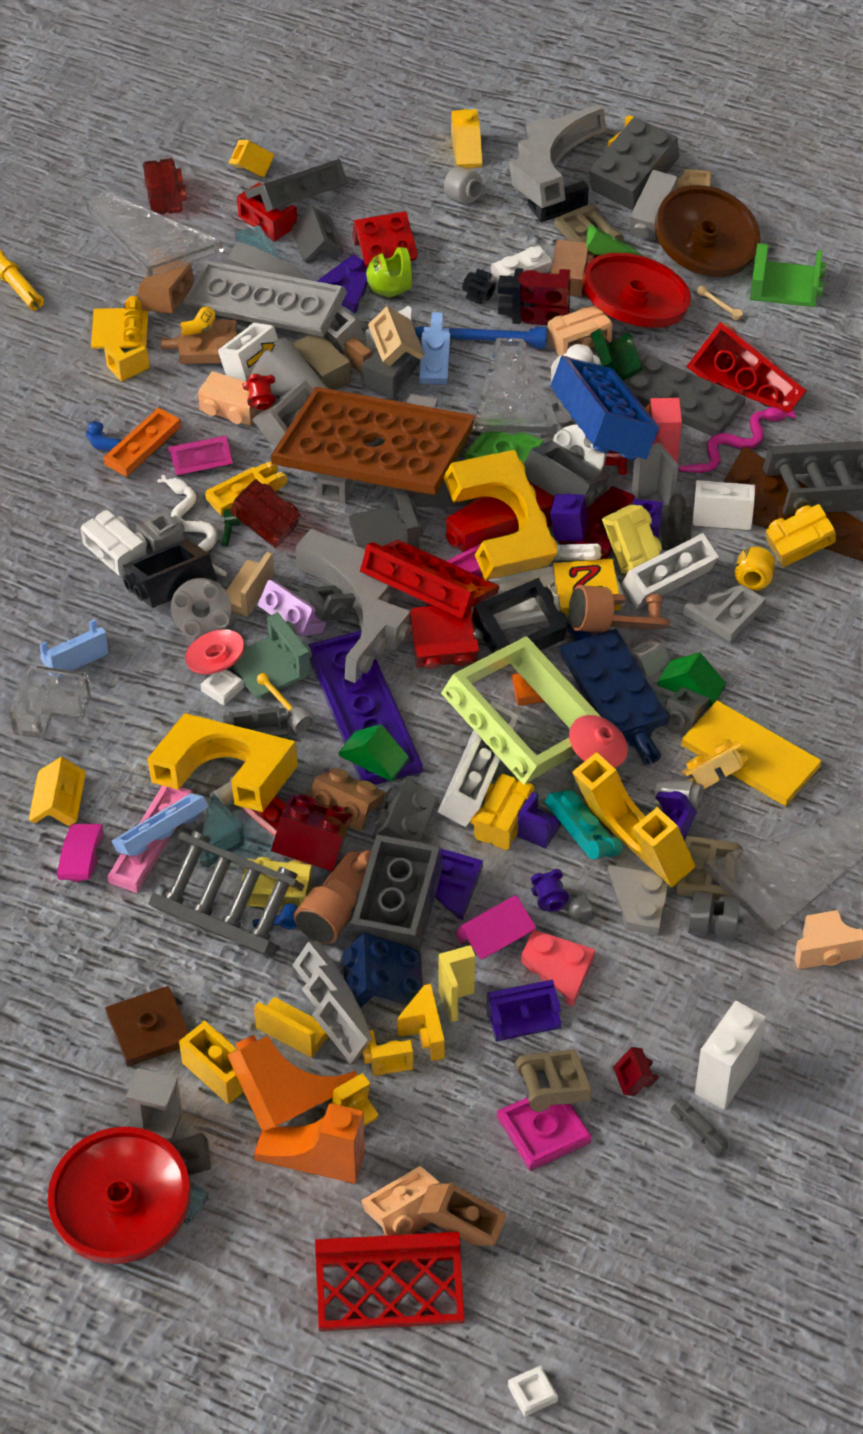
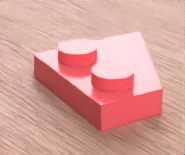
M534 930L531 932L522 952L521 963L531 972L538 974L541 981L553 979L555 989L564 996V1002L573 1007L595 957V949Z

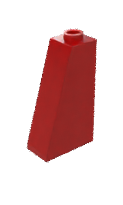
M528 481L535 490L536 501L540 511H543L546 516L547 527L552 526L550 513L555 497ZM479 497L446 518V539L451 546L457 547L461 552H465L485 540L511 535L519 531L518 519L512 508L502 500L494 497Z

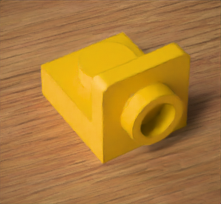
M369 1030L372 1040L362 1053L364 1064L371 1065L373 1076L413 1070L411 1040L401 1042L394 1040L383 1045H376L374 1031Z
M363 1073L334 1089L332 1104L363 1110L364 1126L378 1118V1112L368 1100L370 1082Z

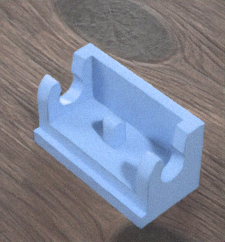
M95 619L89 622V631L49 650L46 641L40 644V658L54 679L109 654L106 632L102 627L97 629Z

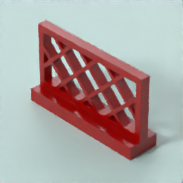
M399 539L383 546L375 542L368 543L360 567V572L461 619L468 617L472 606L496 595L500 587L493 582L485 581L480 576Z
M459 1232L315 1239L319 1331L462 1324L465 1322ZM453 1260L454 1273L445 1282H442L430 1271L437 1261ZM420 1262H428V1263L426 1264V1266H424V1265H423L422 1263H420ZM401 1263H412L420 1270L408 1285L394 1273ZM384 1264H392V1265L388 1268V1267L385 1266ZM365 1265H376L384 1272L372 1287L357 1275ZM348 1266H356V1267L352 1270V1269H350ZM323 1267H340L348 1276L334 1288L324 1280ZM425 1275L439 1287L428 1301L424 1300L413 1290L415 1285ZM388 1277L403 1289L391 1304L376 1291ZM352 1279L367 1291L355 1305L340 1294ZM453 1281L455 1283V1292L449 1288ZM324 1288L331 1293L326 1299ZM445 1292L456 1301V1313L441 1314L432 1307V1304ZM407 1294L422 1305V1308L414 1316H404L395 1308ZM371 1296L386 1308L378 1318H368L359 1310ZM335 1298L350 1310L341 1320L326 1321L325 1308ZM426 1311H429L432 1315H423V1314H424ZM390 1313H392V1314L395 1315L396 1317H387V1316H388ZM355 1314L359 1319H351V1318H352V1316Z

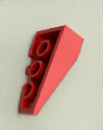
M720 322L686 366L703 379L788 413L795 408L808 391L752 342L724 322Z

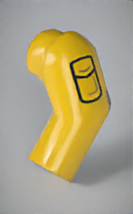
M205 306L199 310L194 320L181 322L182 335L187 336L207 332L215 321V311L211 307Z

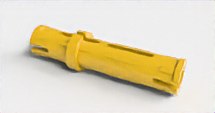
M0 249V278L2 281L9 283L30 310H38L33 302L41 308L44 304V298L39 295L20 273L18 265L10 261Z

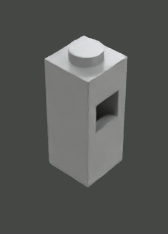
M652 170L630 215V234L636 235L639 238L656 240L655 216L664 198L672 191L678 189L677 176Z

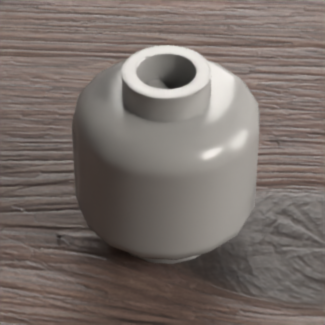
M457 166L452 168L444 180L446 196L463 204L473 203L480 197L483 190L481 176L476 171L465 167Z

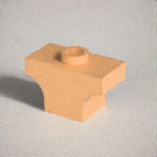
M838 910L806 916L802 934L804 938L797 941L794 958L798 970L821 965L833 966L843 961L862 958V928L855 929L847 926L841 920Z

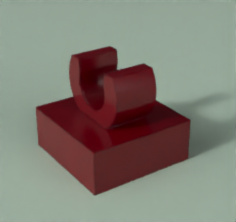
M631 1047L613 1066L624 1095L635 1096L643 1087H651L659 1079L658 1075L652 1074L650 1066L653 1062L645 1057L642 1048Z

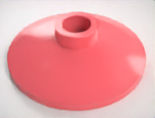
M227 629L208 632L197 638L187 649L185 655L187 666L198 674H214L224 671L241 658L245 648L243 638L237 632Z
M585 715L576 719L570 727L569 740L571 746L584 762L596 752L614 768L619 767L625 761L628 753L627 742L622 732L612 722L600 716Z

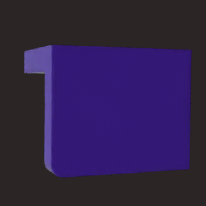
M532 792L518 813L517 837L546 849L560 828L561 822L556 816L538 809L539 795Z

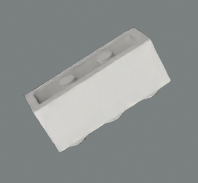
M704 533L628 571L621 585L636 609L646 605V597L649 594L663 596L711 571L719 556Z

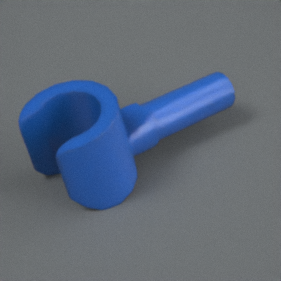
M285 904L282 907L281 915H276L272 925H280L288 930L294 929L297 926L294 921V913L298 908L297 905ZM260 919L253 920L254 928L257 927Z

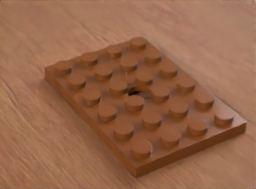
M315 387L272 452L271 462L272 465L436 495L444 481L443 477L450 464L455 462L475 428L476 415ZM376 437L385 440L382 445L377 447H370L364 444L373 442Z

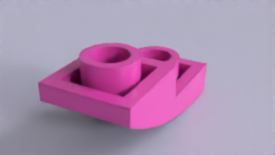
M71 824L60 855L57 871L58 880L80 882L90 879L98 863L96 850L104 836L102 824Z

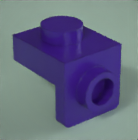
M659 791L656 799L663 807L661 811L678 825L685 840L697 811L685 794L678 791Z

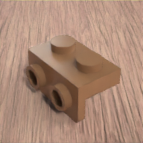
M330 768L314 778L309 796L314 798L317 803L326 806L338 805L343 807L348 813L353 814L350 827L362 830L365 828L369 812L383 804L386 792L377 789L371 782L360 781L349 776L345 770Z

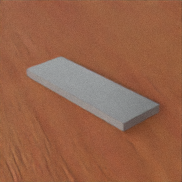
M206 260L182 304L188 310L199 312L202 307L209 306L218 316L324 337L347 291L343 286Z

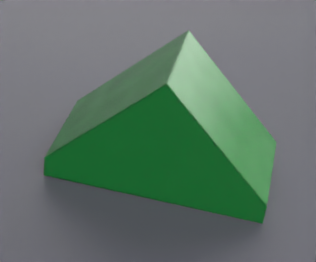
M698 652L671 660L657 681V686L675 693L682 687H685L710 698L708 706L711 707L720 697L726 687V682L702 653Z
M382 724L355 731L338 752L339 757L391 782L409 761L408 755Z

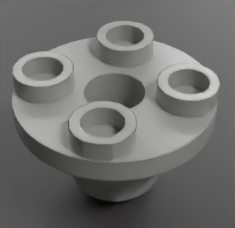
M191 579L183 583L172 597V619L175 625L187 637L199 638L208 632L222 630L228 625L231 617L232 605L227 591L219 583L211 579Z

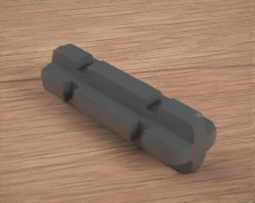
M680 1099L672 1106L671 1114L678 1121L683 1122L682 1125L700 1143L705 1144V1148L712 1155L720 1156L727 1149L728 1142L720 1134L718 1135L716 1130L698 1112H695L694 1108L686 1100Z

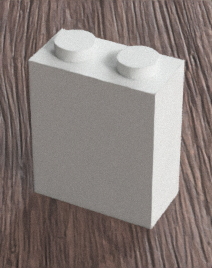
M735 1000L701 1048L695 1087L696 1095L723 1110L726 1109L759 1060L766 1016Z

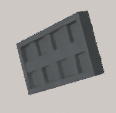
M649 355L641 362L643 370L629 377L624 382L644 407L650 404V398H679L682 423L710 436L723 433L745 406L746 397Z

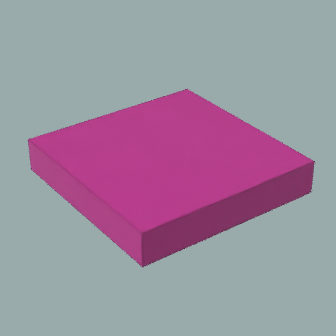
M528 1097L497 1111V1119L529 1171L591 1143V1135L571 1104L550 1105L545 1111L535 1112L531 1109Z

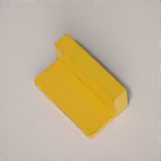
M62 756L39 770L29 821L35 824L50 815L67 826L77 822L86 771Z
M273 997L267 1006L261 1002L254 1006L257 1029L310 1058L314 1057L329 1037L315 1018L276 997Z

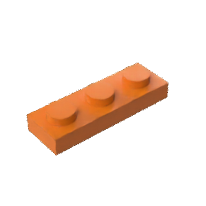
M158 407L104 456V464L128 477L181 428V419Z

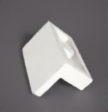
M696 480L693 525L750 530L752 526L755 485Z

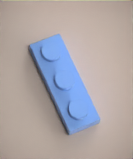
M190 793L111 840L116 852L136 856L147 850V844L156 839L162 840L171 836L174 833V828L182 823L189 824L201 817L200 813L209 808L204 796Z

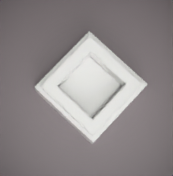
M226 669L211 674L200 684L201 691L225 706L244 688V680Z
M541 1365L508 1380V1388L524 1417L558 1402V1395Z

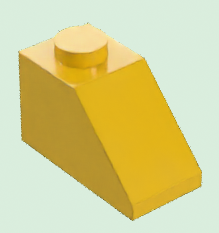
M477 109L451 111V137L456 167H482L480 123Z

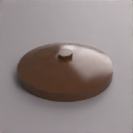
M690 185L678 188L664 198L655 216V233L667 255L682 267L704 276L725 277L741 272L753 261L756 255L757 243L760 244V229L754 215L739 199L718 188L705 185Z

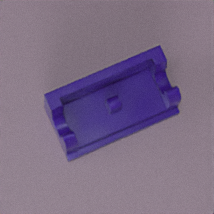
M553 979L487 993V1014L496 1042L561 1029L559 1016L561 1008Z

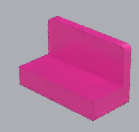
M227 435L167 447L168 453H171L175 475L233 464Z
M514 895L464 923L454 934L460 944L469 941L479 959L483 960L531 933L536 927L517 895Z

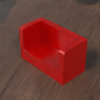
M259 182V183L255 184L254 186H252L251 188L257 187V186L262 185V184ZM244 191L237 196L238 217L274 242L292 231L291 227L297 222V208L294 205H290L282 211L274 209L267 212L261 194L247 199Z

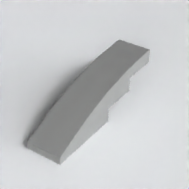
M309 941L292 966L306 982L302 991L317 1008L312 1016L348 1062L354 1064L372 1040L367 1023L350 987L337 966L318 941Z

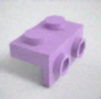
M275 580L267 581L258 603L259 607L270 615L278 612L285 622L289 621L293 625L295 632L301 636L323 633L327 622L321 621L314 614L315 607Z

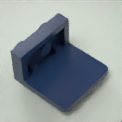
M363 933L343 952L341 962L344 966V979L350 987L360 1009L373 996L408 1005L423 987L421 954L419 951L408 946Z

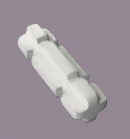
M599 544L557 545L558 553L553 561L598 560L601 557V547Z

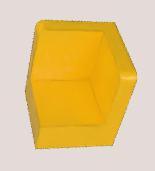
M239 140L228 164L235 168L246 169L259 177H265L275 154L250 140Z
M114 341L104 346L106 365L121 382L150 368L148 349L144 345L126 353Z

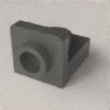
M682 687L668 698L665 709L668 715V723L663 727L685 736L694 726L695 719L708 709L710 698Z

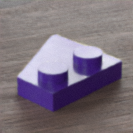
M353 254L317 280V282L345 287L347 294L341 305L356 313L359 308L360 298L364 297L366 285L368 284L366 276L367 267L362 259Z
M441 848L444 866L435 898L458 919L463 920L481 874L483 860Z

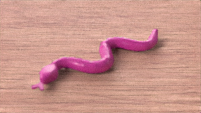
M771 407L764 411L755 412L749 421L753 437L745 439L726 433L713 435L707 441V453L710 457V462L679 466L678 470L680 472L704 473L717 469L721 462L717 446L727 444L742 449L744 446L749 449L757 448L764 439L760 420L781 421L786 416L796 418V415H794L795 411L792 410L789 413H785L781 409Z

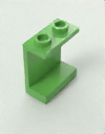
M757 243L750 300L815 307L817 296L822 297L824 280H819V278L825 277L826 262H821L822 250H817L815 266L766 261L768 244Z

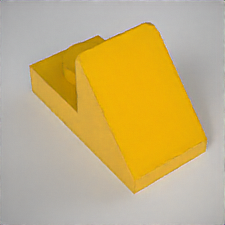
M428 984L421 988L400 1014L397 1020V1030L399 1037L419 1034L422 1049L428 1048L431 1061L445 1059V1040L431 984Z

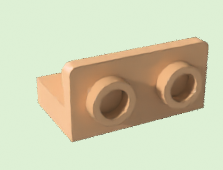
M419 1166L364 1198L361 1202L365 1212L383 1228L385 1235L413 1234L431 1223L429 1220L419 1216L418 1210L428 1186L440 1182Z

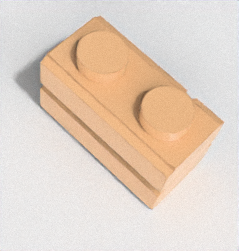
M595 305L588 308L582 307L576 312L564 316H556L548 321V342L559 356L567 353L571 346L577 344L586 345L593 349L595 345L591 333L601 328L610 343L612 340V322Z
M212 371L198 392L199 410L210 416L217 415L229 419L235 424L242 423L252 426L254 423L252 419L262 411L248 405L249 391L244 390L242 387V383L246 381Z

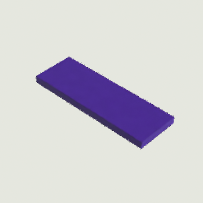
M361 630L308 644L312 653V657L309 658L311 666L344 744L355 731L382 724L409 757V761L394 780L423 772V764L376 658L373 660L369 672L363 673L356 683L344 679L346 655L360 639ZM353 763L360 781H368L374 785L389 781Z

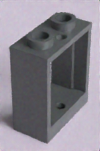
M553 440L531 449L524 462L527 480L554 497L556 494L585 495L586 506H590L594 501L599 500L600 496L608 489L606 482L610 475Z

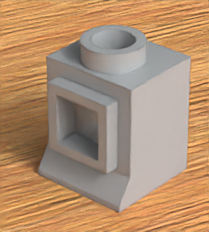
M166 511L145 523L136 524L137 532L144 536L147 544L151 542L152 553L184 540L183 522L178 516L174 515L171 517Z

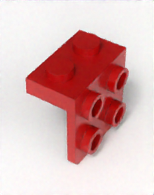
M406 211L354 220L352 238L354 245H360L364 264L367 268L371 260L383 253L384 258H391L397 247L407 248L410 261L417 259L418 253Z
M435 606L416 607L411 610L410 619L416 668L434 669L442 665L454 664L464 666L477 662L479 650L477 639L474 638L471 608L468 617L464 619Z

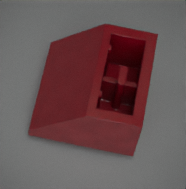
M292 794L281 815L271 851L333 871L353 814L348 813L346 809L338 805L326 806L317 803L310 796H296Z

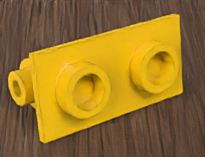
M727 739L714 746L713 750L715 752L704 758L702 755H699L686 762L687 768L682 770L681 773L685 776L691 775L692 779L688 781L695 780L697 784L703 785L705 789L720 780L715 769L720 767L723 775L726 777L745 767L744 763L749 761L743 750L739 752L736 750V748L742 745L741 742L736 740L731 742L730 739Z

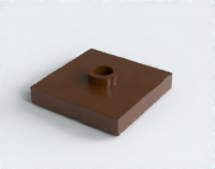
M169 985L105 1007L107 1018L127 1067L180 1049L179 1041L189 1033Z

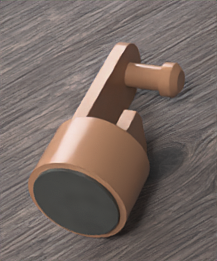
M578 585L573 590L569 603V619L575 631L604 633L610 627L658 630L669 628L670 620L661 618L660 604L663 603V597L659 594H649L646 597L648 617L614 615V606L624 603L625 595L612 594L608 587Z
M365 850L361 853L352 851L345 854L321 887L311 889L294 913V921L303 934L321 944H332L336 941L352 918V907L358 900L356 894L362 887L371 851Z

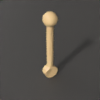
M706 286L698 287L697 293L699 296H706L732 314L733 320L739 321L742 319L743 312L740 309L731 308L708 292Z

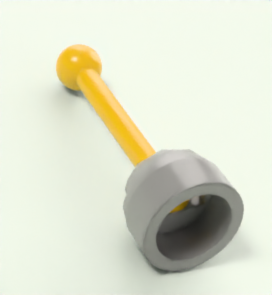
M260 673L257 677V682L260 685H265L289 711L287 723L291 729L297 734L307 730L314 721L312 713L303 706L292 707L270 683L269 676L266 673Z

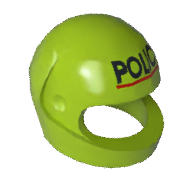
M397 247L391 258H384L383 253L371 260L366 276L368 285L376 294L390 298L411 289L412 270L407 248Z

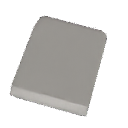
M644 639L629 649L643 675L647 677L665 668L670 662L665 645L662 643Z

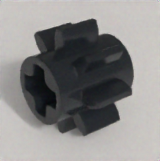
M477 269L476 273L469 272L462 285V290L467 292L466 299L479 304L483 300L489 301L496 289V282L491 281L493 274L482 269Z

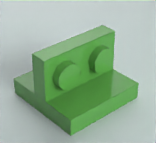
M492 421L466 451L465 460L515 450L519 460H522L524 463L530 450L544 444V440Z

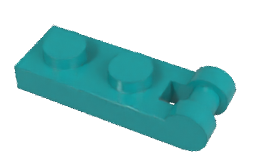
M573 790L550 792L544 803L590 859H601L605 855L607 857H615L621 854L622 843L620 839L611 837L599 823V820L589 811L581 801V798Z

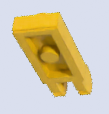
M270 461L256 468L252 467L206 490L205 497L212 507L223 516L226 509L239 508L270 491L275 492L288 482V478L283 472L276 473L278 466L272 465Z

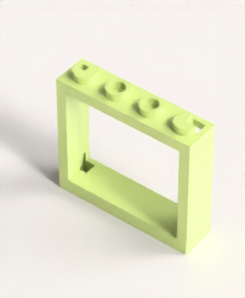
M527 636L454 673L441 692L446 700L523 785L577 754L573 750L569 738L536 755L477 691L472 683L511 664L569 728L581 716H600Z

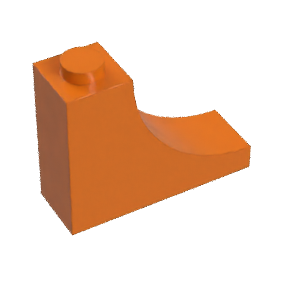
M253 1034L236 1042L237 1050L227 1054L262 1131L276 1127L331 1099L335 1088L358 1076L355 1070L339 1076H320L305 1072L282 1056L272 1043L269 1035L257 1040Z
M329 1103L325 1116L315 1123L298 1127L276 1126L261 1132L254 1152L255 1161L356 1184L365 1156L363 1110Z

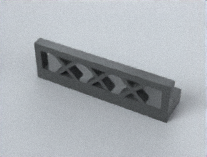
M337 159L246 190L245 194L247 199L261 194L265 209L268 212L348 184L341 161Z

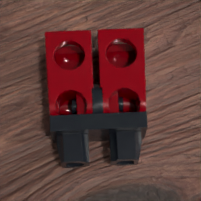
M515 268L514 276L499 275L498 294L512 295V297L499 296L498 314L512 315V324H521L522 321L527 324L548 326V321L554 317L569 314L570 269H559V274L539 273L535 270L524 271L523 268Z

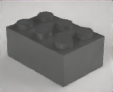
M633 117L589 170L592 191L633 211L652 170L667 173L679 159L678 137Z
M376 834L351 922L356 939L363 933L403 944L417 951L421 950L444 866L440 846Z

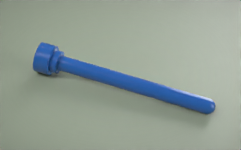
M418 326L415 328V333L417 337H422L424 327L427 326ZM536 326L535 329H530L529 332L449 328L450 339L529 343V346H534V349H546L547 327Z

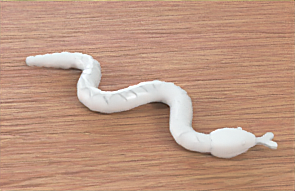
M161 475L162 479H158V483L165 482L176 494L186 495V498L172 510L171 517L176 515L181 519L184 525L183 532L205 533L207 537L198 546L208 552L218 541L217 529L207 522L185 521L182 519V516L195 504L197 498L195 491L187 486L183 480L177 478L166 479L165 475ZM213 564L215 574L227 575L225 570Z

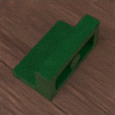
M601 328L591 333L601 365L614 369L622 381L643 370L641 360L630 334H626L609 343Z

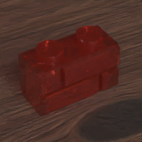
M172 158L161 159L159 162L156 160L145 161L143 164L144 181L151 214L158 216L165 215L166 212L169 214L181 213L183 210L182 201H187L185 185H179L183 184L181 168L175 167V162Z
M254 479L236 497L230 510L231 514L274 548H277L295 530L301 517L294 504L288 501L284 502L275 494L274 489L270 485L262 484L257 479Z

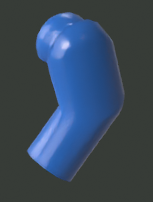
M91 421L88 424L86 437L95 449L110 452L122 441L121 439L106 437L105 433L102 432L103 424L98 421Z

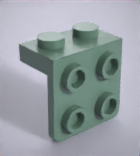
M278 612L267 617L269 637L244 648L241 658L231 666L236 674L244 680L246 687L257 699H262L272 694L265 685H260L257 682V677L260 673H266L269 676L270 683L278 691L310 676L309 658L312 657L311 650L305 641L301 642L296 636L293 625L289 621L285 622Z

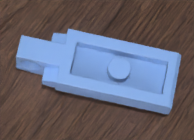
M432 312L431 327H424V332H422L421 348L424 356L420 361L419 379L421 384H448L450 333L449 328H443V313Z

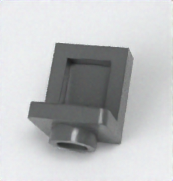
M336 586L310 587L306 595L311 605L315 607V612L321 621L347 619L356 600L353 593L340 594Z

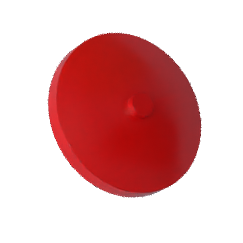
M608 253L600 255L588 263L582 279V286L586 296L598 309L619 321L635 326L660 328L676 324L686 315L691 301L689 288L678 274L655 260L636 254Z
M137 1127L108 1128L80 1140L59 1161L49 1183L48 1210L58 1235L78 1255L105 1264L133 1262L158 1251L179 1231L190 1207V1177L179 1152L162 1136Z

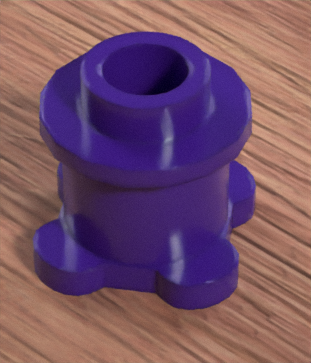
M553 869L551 872L543 874L537 873L531 877L532 884L534 885L531 888L532 894L539 897L537 904L543 911H560L569 901V894L563 889L561 881L563 873L560 869Z

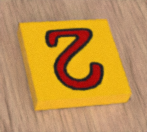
M612 559L553 563V575L559 609L565 615H569L570 598L573 590L578 585L608 587L612 594H619ZM621 604L614 606V611L621 610Z

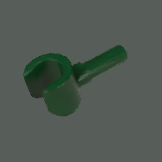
M239 508L224 510L225 526L221 542L223 547H228L232 526L241 525Z

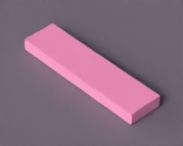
M162 786L140 823L190 793L194 794V792L183 787L177 790ZM171 836L162 840L156 839L147 844V850L136 856L121 853L107 876L108 883L138 893Z

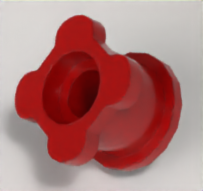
M252 374L246 382L242 383L243 389L249 391L247 399L249 406L254 407L256 410L270 408L276 400L275 395L271 391V384L275 383V376Z

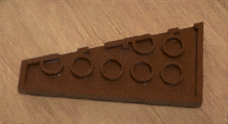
M744 446L723 482L755 485L752 524L769 529V525L773 521L780 518L787 520L795 516V514L784 515L783 513L788 488L782 475L766 476L763 470L765 459ZM798 481L800 488H809ZM846 511L824 512L836 532V542L824 549L863 562V522Z

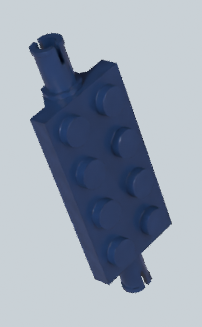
M569 623L567 631L574 642L562 645L560 654L585 699L602 718L612 722L622 732L626 742L635 747L644 765H650L648 757L652 763L657 762L661 757V753L652 741L651 733L656 728L667 725L668 715L618 630L614 629L592 636L590 632L575 631L571 623Z

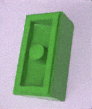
M589 225L586 241L588 251L598 256L608 253L640 255L634 247L594 225Z

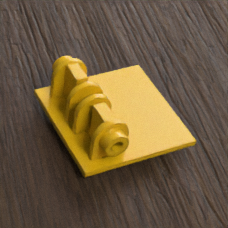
M130 296L125 301V308L93 309L91 349L104 348L105 345L113 341L119 348H139L143 345L147 347L148 310H143L142 302L137 296Z

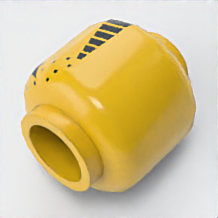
M761 547L744 549L739 554L735 566V578L738 584H742L752 591L766 588L771 583L775 570V560L772 554Z

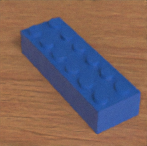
M561 355L550 387L557 395V398L561 400L564 408L571 414V418L576 421L578 427L584 432L585 437L589 439L593 445L592 447L603 453H609L610 450L620 452L621 456L630 460H636L637 457L647 459L659 426L614 369Z

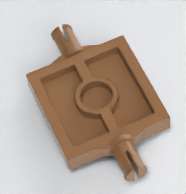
M215 320L207 332L183 336L182 332H180L178 338H161V350L178 349L180 364L222 363L218 350L238 335L237 320Z

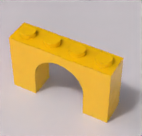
M510 450L451 463L443 478L453 503L484 496L494 497L508 504L518 519V532L485 540L476 551L475 557L485 581L549 566L558 553L557 543L554 537L550 535L546 525V516L543 511H540L536 501L535 490L527 480L524 463L522 460H519L516 451Z
M184 713L147 758L151 783L179 790L201 764L223 757L240 759L245 763L231 780L234 805L263 812L298 767L296 743L293 740Z
M597 752L594 753L572 772L591 813L671 888L696 867L678 825L658 807L645 816L628 795L617 770Z

